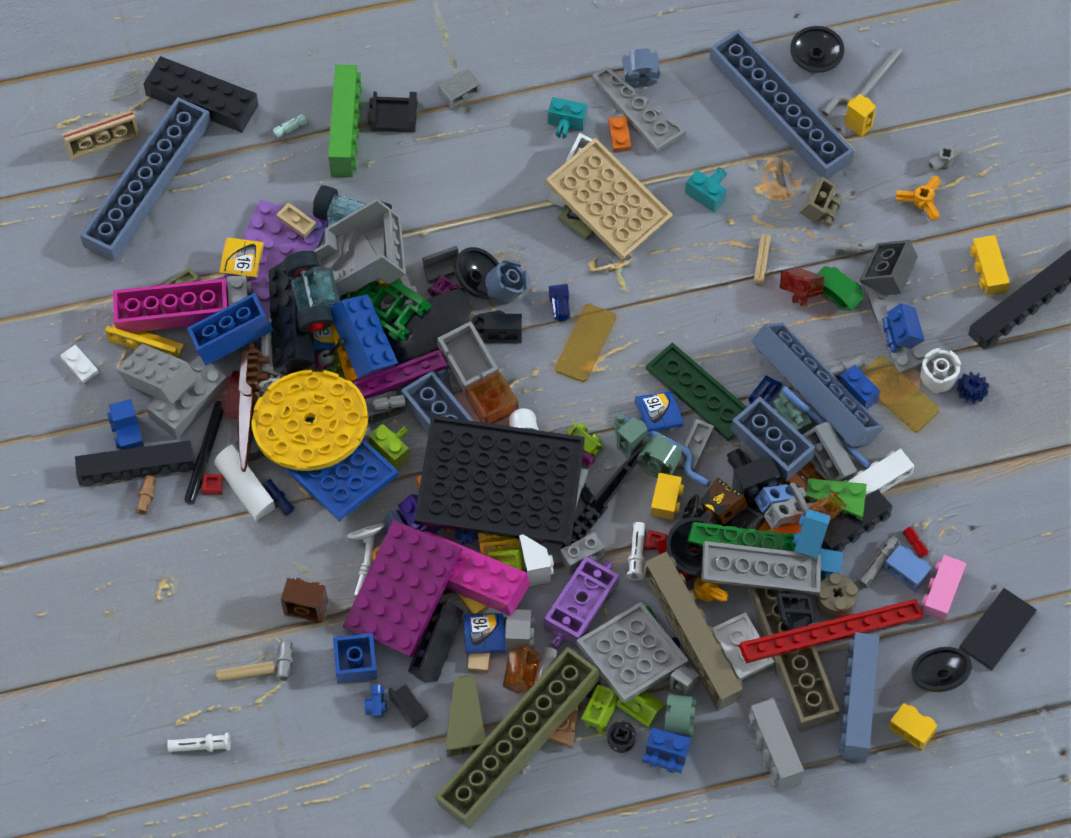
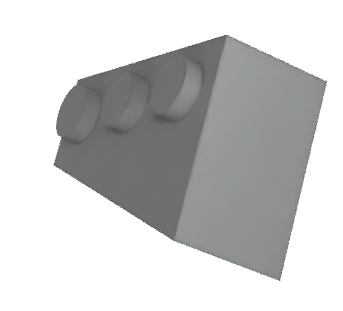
M829 421L819 424L803 434L816 447L814 458L810 461L826 480L843 481L857 472Z

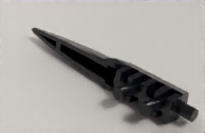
M646 443L640 446L624 462L597 496L593 495L585 509L574 521L571 544L584 538L609 507L607 504L638 463L637 457ZM562 545L560 549L567 547V545Z

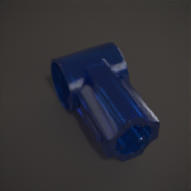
M568 284L549 286V297L553 306L554 320L563 322L570 319Z

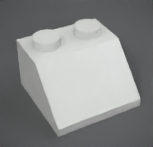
M519 535L520 549H522L525 564L524 572L528 575L530 586L551 582V575H554L552 555H548L547 548L525 535Z

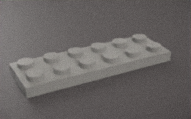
M708 541L703 543L702 582L815 595L820 593L821 555L814 558L793 551Z

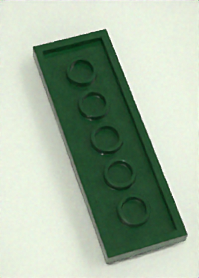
M673 342L646 365V370L705 422L713 425L714 429L727 441L735 436L731 431L732 420L745 410L747 406Z

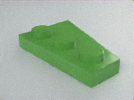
M808 479L806 499L825 507L831 506L839 509L841 513L846 515L847 513L852 514L857 519L863 521L867 484Z

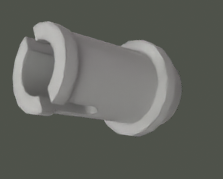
M836 241L835 253H849L854 256V254H858V243H855V241L853 243Z

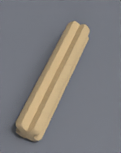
M762 234L760 238L754 276L755 284L764 283L771 239L769 234Z
M271 661L220 669L216 671V677L220 682L271 674L276 671L275 663Z

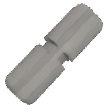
M404 395L392 396L390 399L386 397L373 400L374 410L406 405Z

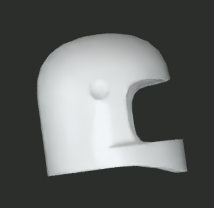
M521 408L511 413L509 426L539 430L536 416L530 409Z

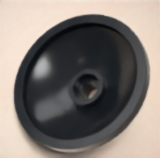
M810 26L800 30L793 37L790 53L794 62L802 69L809 72L822 73L830 71L840 64L844 56V43L835 31L823 26Z
M469 247L457 255L454 262V271L458 282L469 294L481 299H490L487 294L486 276L499 263L489 252L481 248Z
M689 517L676 523L670 530L666 540V551L669 557L672 556L677 564L676 568L679 571L688 575L700 576L702 575L703 546L688 542L691 525L693 522L714 523L700 517ZM695 547L697 552H692L690 548Z
M939 647L929 650L918 657L912 666V677L915 684L930 692L953 690L962 685L972 672L970 657L964 651L953 647Z

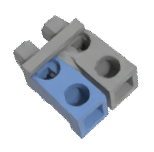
M795 483L763 487L755 497V501L761 512L765 513L764 517L771 529H777L783 524L799 523L801 515H806L807 509L815 511L814 505L810 502L806 503L804 500L806 497L804 488L797 487Z

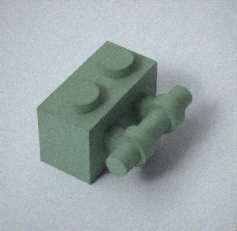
M780 392V398L773 401L772 408L803 435L811 429L812 422L810 418Z
M618 413L614 419L617 449L629 458L640 446L647 442L648 429L642 420L633 417L626 423L624 414Z

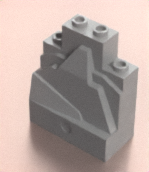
M377 198L325 228L326 243L313 250L318 256L320 269L310 275L312 285L317 287V283H328L329 288L341 296L349 291L354 292L373 281H384L390 284L406 275L401 216Z

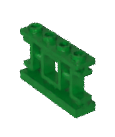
M397 280L387 284L390 286L389 289L382 285L377 292L374 290L379 283L377 281L368 283L359 296L368 294L372 298V305L383 330H388L387 334L393 339L397 340L399 338L405 341L404 335L410 332L404 327L405 323L414 312L422 316L423 309L428 311L431 304ZM354 292L350 293V298L358 297ZM389 294L396 300L387 312L383 313L377 307L385 296ZM403 295L417 304L416 307L409 303L404 311L400 309L406 302L400 296ZM395 315L399 316L394 323L399 330L397 331L389 326L383 319L391 322Z

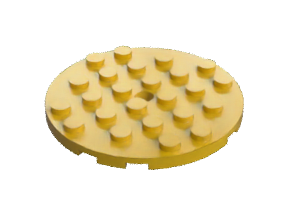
M303 370L286 375L272 383L264 395L257 400L251 421L254 439L259 449L267 458L288 469L312 471L335 465L356 450L367 431L368 410L362 393L350 380H345L339 377V374L330 371L312 372V370ZM308 417L315 418L312 424L311 422H306L305 420Z

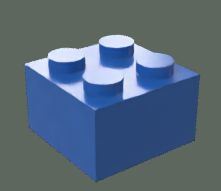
M373 633L333 637L337 683L377 679Z

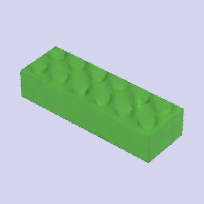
M335 64L328 154L331 177H353V170L357 169V139H359L358 124H360L359 108H361L360 93H362L361 72H358L357 65Z

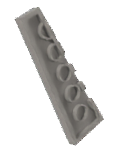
M607 66L592 75L593 81L620 112L627 117V120L656 153L686 135V131L671 118L664 116L660 109L653 107L649 100L636 93L632 86L627 84Z
M862 284L868 302L871 304L873 315H875L878 322L879 330L882 332L885 346L889 350L897 376L921 367L925 355L928 353L923 343L918 344L912 349L897 345L899 351L892 353L887 345L886 340L888 338L882 327L884 324L882 318L888 316L887 311L899 305L894 296L883 295Z

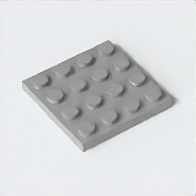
M642 602L579 638L576 642L577 646L592 665L599 670L600 675L623 704L665 679L680 666H686L689 662L687 657Z

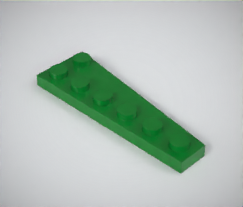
M699 522L692 523L688 537L689 543L703 546V543L708 541L795 552L796 544L792 543L795 536L792 533L759 531L750 528L743 529Z

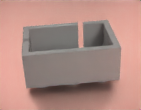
M471 321L437 338V346L445 360L447 359V364L464 393L480 386V381L484 384L498 376V367Z

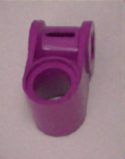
M439 275L436 278L437 281L427 291L431 297H435L461 287L446 277Z

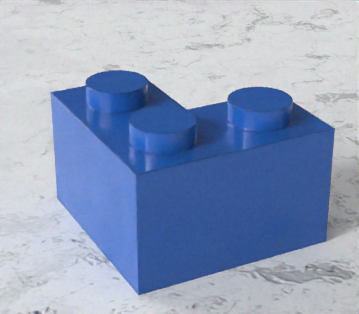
M129 399L110 404V412L107 415L112 433H117V437L114 438L116 448L123 450L144 447L132 400Z

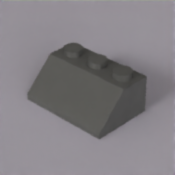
M911 241L877 243L860 278V282L883 295L901 294L918 258Z

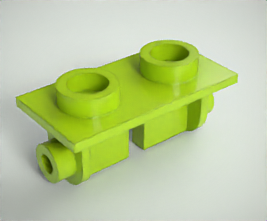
M571 422L575 426L573 428L570 427L566 433L568 435L585 437L584 450L587 453L597 456L600 452L598 450L599 447L606 448L601 444L603 440L595 434L591 436L587 433L588 428L581 422L579 424Z

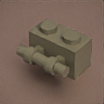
M821 176L811 185L799 213L813 222H816L823 215L825 218L823 224L829 226L831 221H834L836 217L835 212L841 205L842 195L836 193L833 196L837 185Z

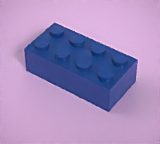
M255 293L187 328L195 348L205 365L215 362L227 354L274 331Z
M368 294L341 300L330 308L333 323L340 338L345 339L343 346L358 379L371 376L398 364Z

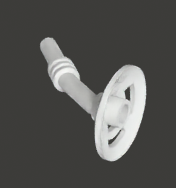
M384 523L368 526L347 535L349 539H363V542L366 543L364 563L361 564L358 573L360 577L354 592L355 597H357L371 568L374 535L385 527Z

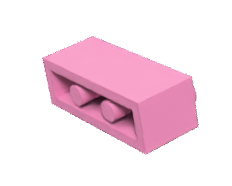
M946 555L943 556L942 561H937L934 569L937 575L935 578L931 577L928 588L931 589L929 595H924L921 603L924 606V614L943 621L946 620L967 563Z

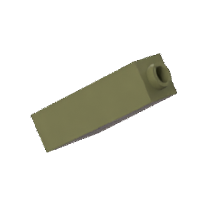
M462 675L458 679H454L446 740L447 757L473 753L486 739L474 676Z

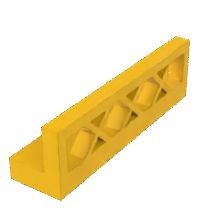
M114 324L112 327L107 325L105 329L108 341L132 349L145 344L180 359L185 348L182 343L145 331L129 333L115 328Z

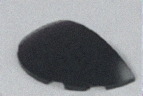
M464 288L455 289L426 300L431 304L428 311L423 309L422 316L414 312L405 323L404 327L410 331L404 335L405 341L399 338L397 340L393 339L387 334L389 331L384 329L398 362L395 366L439 350L437 346L438 337L470 322L471 306ZM399 316L395 317L394 319H392L391 322L387 323L389 326H391L397 331L399 330V328H397L394 325V323Z

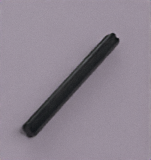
M217 400L214 404L184 498L188 504H194L203 474L205 473L224 413L225 403L223 401Z

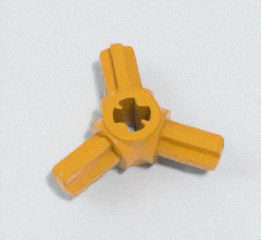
M932 176L926 185H922L914 189V191L898 190L896 191V201L913 202V205L918 209L926 212L931 221H936L940 218V214L934 206V191L940 185L941 180L938 176Z
M702 576L695 581L694 589L691 590L696 600L700 599L704 602H710L714 599L720 602L728 600V593L720 589L717 583L702 582Z

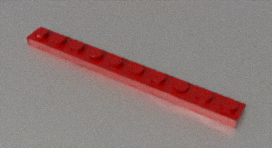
M914 599L744 641L739 644V649L747 664L854 637L855 632L866 634L918 621L924 615L917 600Z

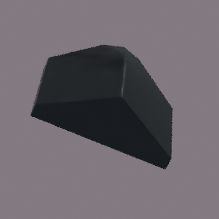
M776 594L780 618L789 630L808 626L815 621L810 595Z

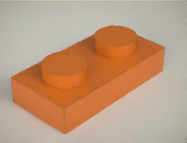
M627 117L608 118L613 153L631 151Z

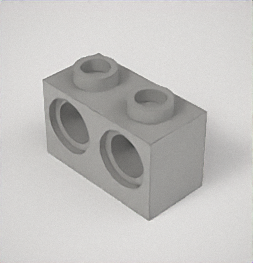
M595 532L560 550V559L570 575L575 573L585 556L595 562L604 558V546Z

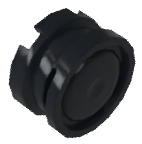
M626 721L613 723L608 730V745L612 750L619 753L631 750L636 741V732L632 724Z

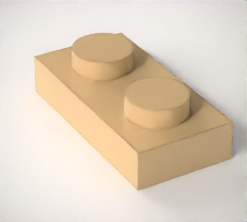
M289 202L276 214L278 220L303 238H306L317 227V223Z

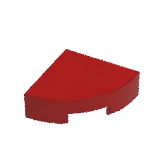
M648 530L643 549H657L655 542L667 538V534Z

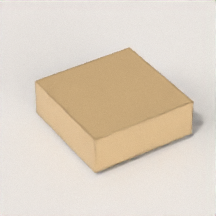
M471 653L468 671L488 673L490 653Z

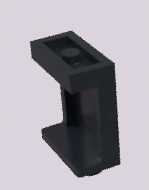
M373 91V98L369 99V108L372 109V113H368V124H371L372 131L416 132L417 92H410L409 98L378 97L377 91Z

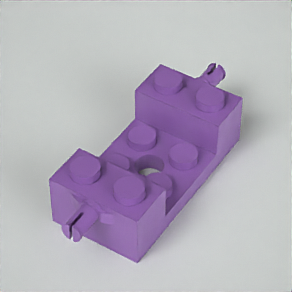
M585 556L544 618V628L556 635L550 644L553 648L555 646V649H558L563 640L577 646V640L588 633L590 622L605 599L609 600L619 585V574L610 570L613 565L611 561L605 560L602 566ZM583 594L588 599L585 602H579L576 599L577 596Z

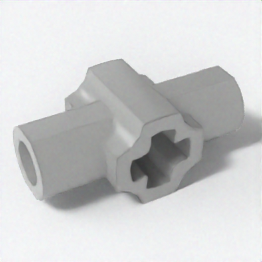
M955 144L952 147H941L938 156L928 161L930 170L935 172L941 168H951L953 160L964 153L962 146Z

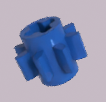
M455 530L458 532L455 534V538L460 539L462 545L464 543L472 545V541L478 539V533Z

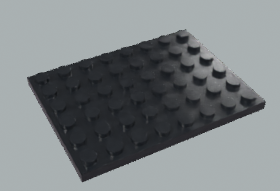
M431 415L414 524L518 539L519 535H525L533 541L571 546L585 437Z

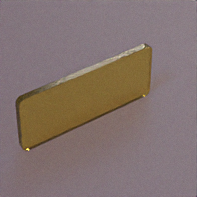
M586 304L559 358L555 371L575 380L586 382L616 320V314L597 306Z
M878 356L863 371L869 380L880 390L879 400L912 431L919 432L939 413V407L884 356Z

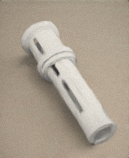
M642 522L633 523L631 555L628 557L629 571L626 575L632 581L644 579L642 569L645 564L643 556L645 524Z
M229 733L216 736L208 734L203 738L168 740L169 753L207 749L209 752L217 749L230 751L231 748Z

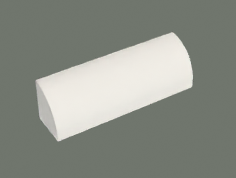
M231 444L222 450L216 457L214 465L223 474L224 479L254 520L257 521L275 510L273 499L248 465L246 471L242 472L240 456L234 446Z

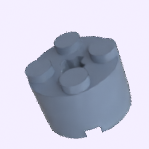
M636 49L630 51V55L627 57L626 54L622 57L624 78L630 86L636 87L639 83H647L648 85L657 83V79L660 77V67L656 51L652 53L650 49Z
M512 259L503 260L486 276L485 282L488 296L500 302L511 303L529 286L528 273L526 270H522V265Z

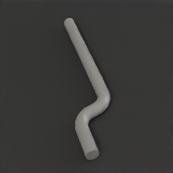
M900 47L895 49L859 94L864 97L868 95L903 52ZM846 95L835 96L823 109L822 114L828 116L839 102L848 103L853 97Z

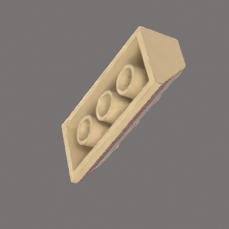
M129 110L109 118H103L94 123H88L76 129L68 130L62 133V137L70 159L74 160L140 137L136 117Z

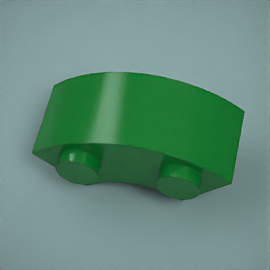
M824 266L810 280L819 295L833 301L840 310L852 311L865 298L861 285L853 282L836 267Z

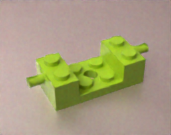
M382 424L369 435L368 444L396 470L410 459L409 448L401 441V438L409 433L404 426L397 433H394Z

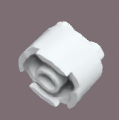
M941 348L931 350L925 355L920 371L922 383L932 393L936 394L948 391L956 385L961 365L958 356L953 351L940 350Z

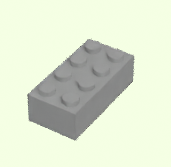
M145 344L137 347L135 352L128 359L124 360L117 369L128 386L170 404H173L198 378L186 361Z
M199 355L189 364L198 378L173 404L155 398L146 407L149 418L176 439L229 388L227 376L211 364L205 365Z
M774 698L752 705L750 714H748L747 726L750 733L753 732L755 735L754 743L757 750L762 752V763L765 769L768 768L770 771L769 779L772 786H776L779 793L801 785L804 769Z

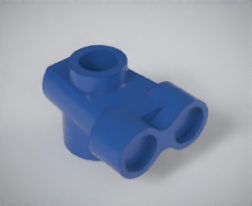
M371 685L372 699H365L366 715H372L374 718L383 717V712H387V701L383 700L384 687L382 685Z

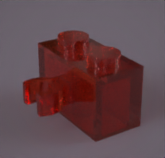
M798 267L781 270L779 288L795 293L792 297V303H798L800 298V305H807L808 298L823 294L825 276Z

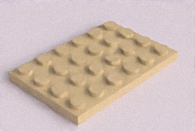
M596 138L551 174L544 182L621 260H624L673 216Z

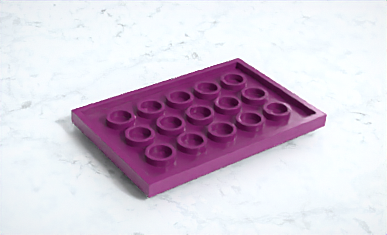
M393 520L342 627L358 635L373 633L375 642L413 657L463 549Z

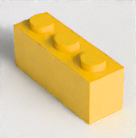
M996 236L974 238L969 250L971 257L975 259V272L979 273L980 288L984 289L985 296L1007 292L1010 281Z

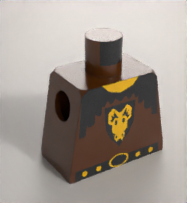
M717 477L700 501L704 510L700 518L711 522L715 519L721 524H726L746 509L748 504L744 495Z

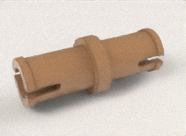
M152 476L144 477L142 489L138 493L139 501L135 512L139 515L148 514L150 501L153 500L156 479Z

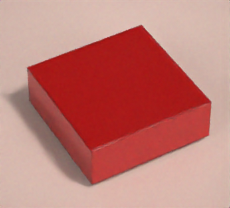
M203 474L202 494L222 495L223 474Z

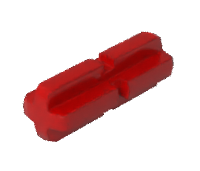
M913 527L906 528L903 535L910 545H913L912 548L918 557L923 558L927 556L929 551L922 540H919L920 537Z

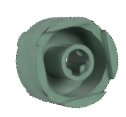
M656 434L655 437H650L637 457V462L640 461L642 463L641 468L653 477L658 478L659 473L672 475L682 459L681 452L683 450L679 445L672 444L666 440L663 435Z
M668 694L664 731L685 737H693L696 697Z

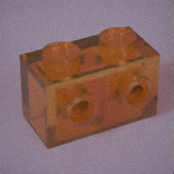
M833 491L826 499L822 496L809 509L829 515L830 522L847 505Z
M527 646L509 650L502 687L516 694L529 691L535 683L540 653Z

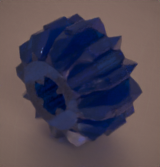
M972 371L969 372V375L964 373L957 381L956 392L959 393V399L965 398V403L970 400L974 405L976 401L982 402L984 397L988 395L989 383H986V377L980 378V373L976 375Z

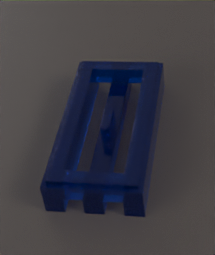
M766 375L749 396L748 401L752 403V401L759 398L757 397L758 393L767 382H770L760 395L764 399L772 387L776 385L765 400V402L770 404L781 389L782 383Z

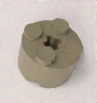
M833 573L826 577L820 583V593L816 597L819 612L831 620L852 614L857 601L858 588L850 578L844 575Z

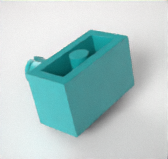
M552 97L548 109V124L558 126L555 133L558 138L561 137L562 133V139H565L569 128L583 131L587 119L588 104Z
M718 167L711 177H708L699 170H696L686 181L685 194L715 213L726 200L727 189L719 183L727 176V173L724 169L721 171L722 168Z

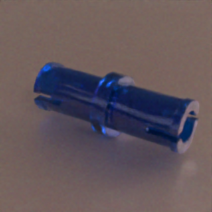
M272 479L263 483L262 486L271 496L274 504H277L285 516L291 514L295 507L287 500L286 494L278 489Z

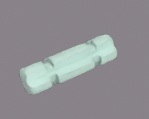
M304 114L297 116V119L293 118L281 124V127H275L273 133L277 138H280L284 135L283 133L287 134L299 128V125L307 124V119Z

